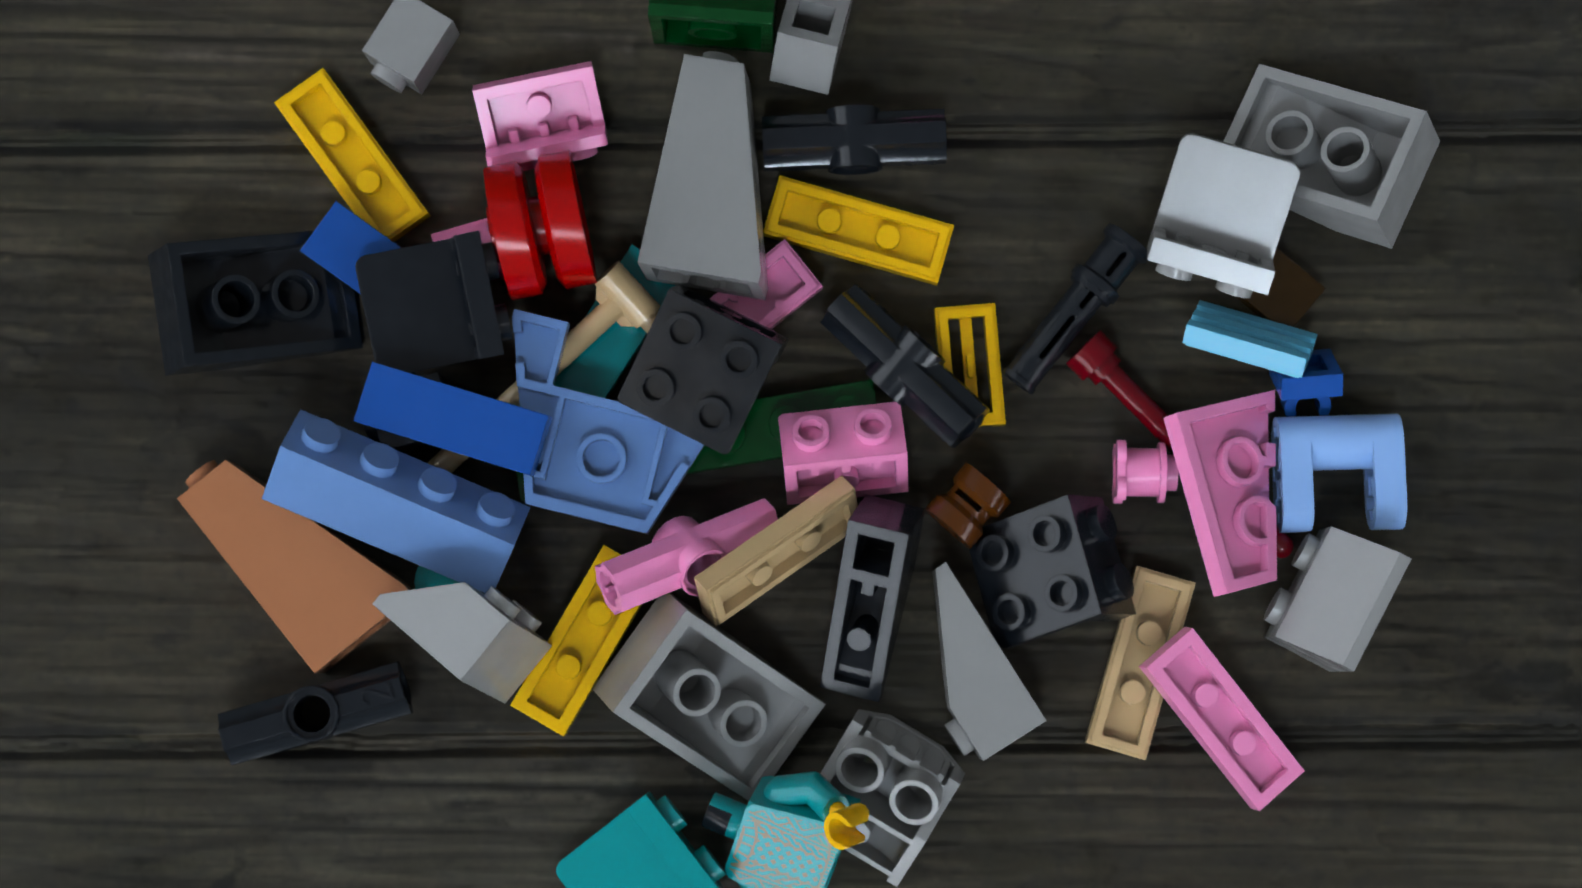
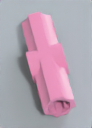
M763 498L700 524L689 516L672 518L657 530L652 543L595 566L596 582L602 592L605 604L617 615L680 588L687 594L698 597L694 577L778 519L775 508Z

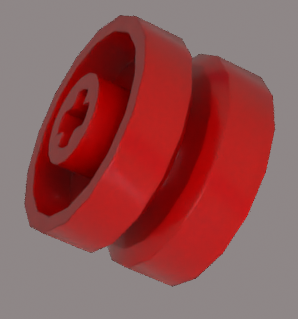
M570 150L539 156L534 168L538 196L531 197L524 170L516 161L492 165L483 169L488 204L486 214L489 232L497 262L501 264L504 280L512 300L543 294L547 284L544 254L548 253L551 254L558 281L566 289L597 283L587 219Z

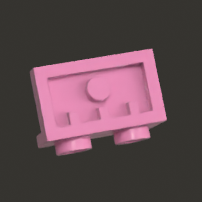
M897 402L785 413L778 417L787 505L801 504L841 475L855 487L856 497H865L866 494L875 496L909 492L908 452L901 405Z

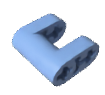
M1399 414L1274 417L1271 427V443L1276 444V466L1272 467L1273 503L1276 506L1279 533L1312 531L1315 514L1313 471L1363 469L1365 513L1369 529L1400 530L1405 527L1407 520L1405 442L1402 419Z

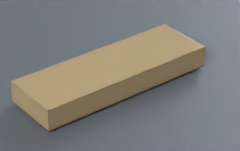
M841 475L696 575L694 580L702 613L715 627L722 624L845 538L848 519L858 507L855 487Z
M1134 566L1131 576L1134 594L1131 598L1136 614L1118 621L1084 743L1146 760L1163 697L1139 666L1184 627L1196 583L1144 567Z

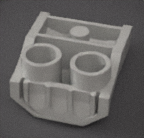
M858 709L820 774L841 793L861 799L860 803L865 804L869 809L868 821L855 826L859 832L865 835V841L844 850L888 875L886 881L897 887L959 788L965 772L944 746L894 716Z

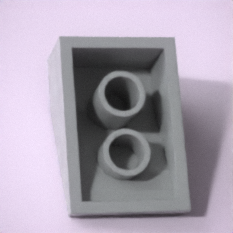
M1259 64L1224 142L1290 160L1298 166L1300 178L1289 210L1336 232L1392 249L1439 146L1440 139L1425 110Z
M671 593L656 599L592 688L614 714L748 801L762 777L775 776L826 705L718 625L715 627L707 617Z

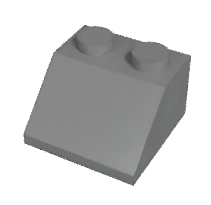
M1332 526L1320 529L1316 536L1308 533L1292 560L1291 565L1299 570L1289 590L1279 588L1265 612L1263 620L1271 625L1264 638L1329 672H1354L1412 558Z
M466 582L384 593L380 594L372 603L460 681L504 704L552 647L550 643L536 632L542 622L517 601H511L493 586L483 594Z

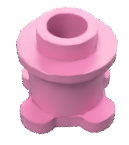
M1116 440L1112 450L1113 504H1122L1123 500H1126V496L1156 497L1157 503H1164L1166 491H1177L1179 472L1174 455L1167 454L1165 442H1158L1157 448H1127L1126 440Z

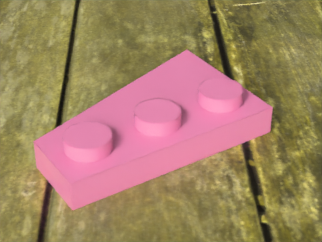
M1275 390L1181 411L1163 417L1213 597L1277 580L1276 506L1269 500V468L1276 466V444L1269 443L1268 413L1275 411Z

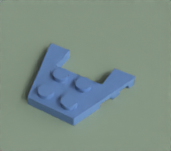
M514 309L512 326L515 338V367L519 407L552 417L534 477L523 474L525 504L648 535L704 445L621 404L619 401L555 386L570 328L569 322Z

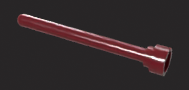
M1099 330L1067 361L1066 365L1082 381L1088 377L1095 385L1101 382L1160 442H1165L1166 448L1173 454L1163 417L1169 415L1118 365L1122 359L1114 352L1117 346ZM1277 525V558H1286L1293 552L1294 544L1286 533H1279Z

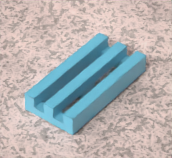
M1199 300L1196 310H1194L1191 319H1189L1186 325L1182 343L1186 346L1288 376L1302 378L1313 353L1318 334Z

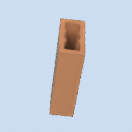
M212 460L198 468L185 481L189 489L177 498L314 673H326L391 621L372 604L380 594L414 589L410 584L327 526L263 500L262 496L266 484L240 465L231 461L224 460L218 465L215 460Z

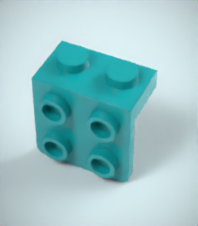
M650 791L563 858L556 867V874L566 888H724L719 880L726 875L720 863L704 844L695 850L680 831L688 823L671 800L664 795L657 801Z

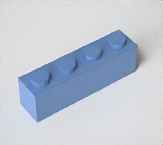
M301 409L280 445L262 496L263 500L460 583L466 582L484 593L491 586L497 587L530 510L529 506L510 499L502 493L491 491L456 476L443 468L430 465L397 451L387 444L376 442L336 425L328 419L320 418Z

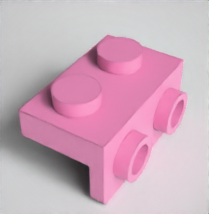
M592 61L473 85L472 92L486 147L485 157L487 166L516 161L524 171L535 168L537 160L541 155L570 150L573 161H578L596 155L598 153L597 147L608 145L607 128Z

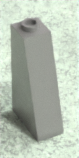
M717 51L704 52L702 57L684 54L637 263L649 281L673 285L681 284L690 288L766 300L768 281L751 83L744 63H739L735 57Z

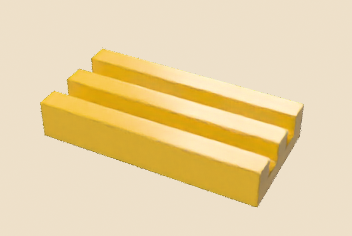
M995 303L934 308L937 352L945 359L946 362L943 365L952 374L948 320L959 319L964 385L977 397L978 387L972 318L983 317L991 412L985 416L983 423L978 428L981 426H1004L1006 419Z

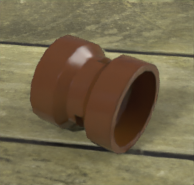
M965 463L953 477L954 486L947 494H938L925 510L948 533L964 546L971 549L983 535L982 526L990 517H999L1010 505L1011 501L986 476L970 464ZM963 495L972 505H974L980 511L977 512L968 502H966L960 496Z

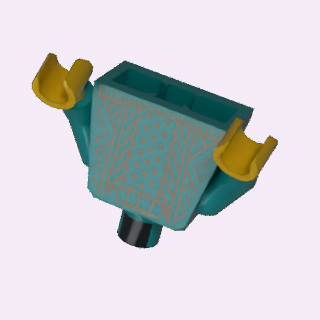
M810 771L775 777H762L747 805L715 792L705 813L702 827L734 840L724 871L741 888H828L841 851L865 841V835L859 832L855 826L868 821L869 809L865 804L860 803L861 799L841 793L822 774Z

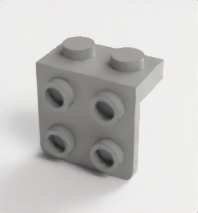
M1196 133L1184 135L1179 142L1148 241L1147 260L1157 263L1155 270L1158 273L1173 279L1191 281L1192 275L1196 274L1217 280L1215 288L1232 296L1249 299L1253 291L1268 295L1276 272L1273 263L1274 254L1300 178L1298 166L1290 160Z

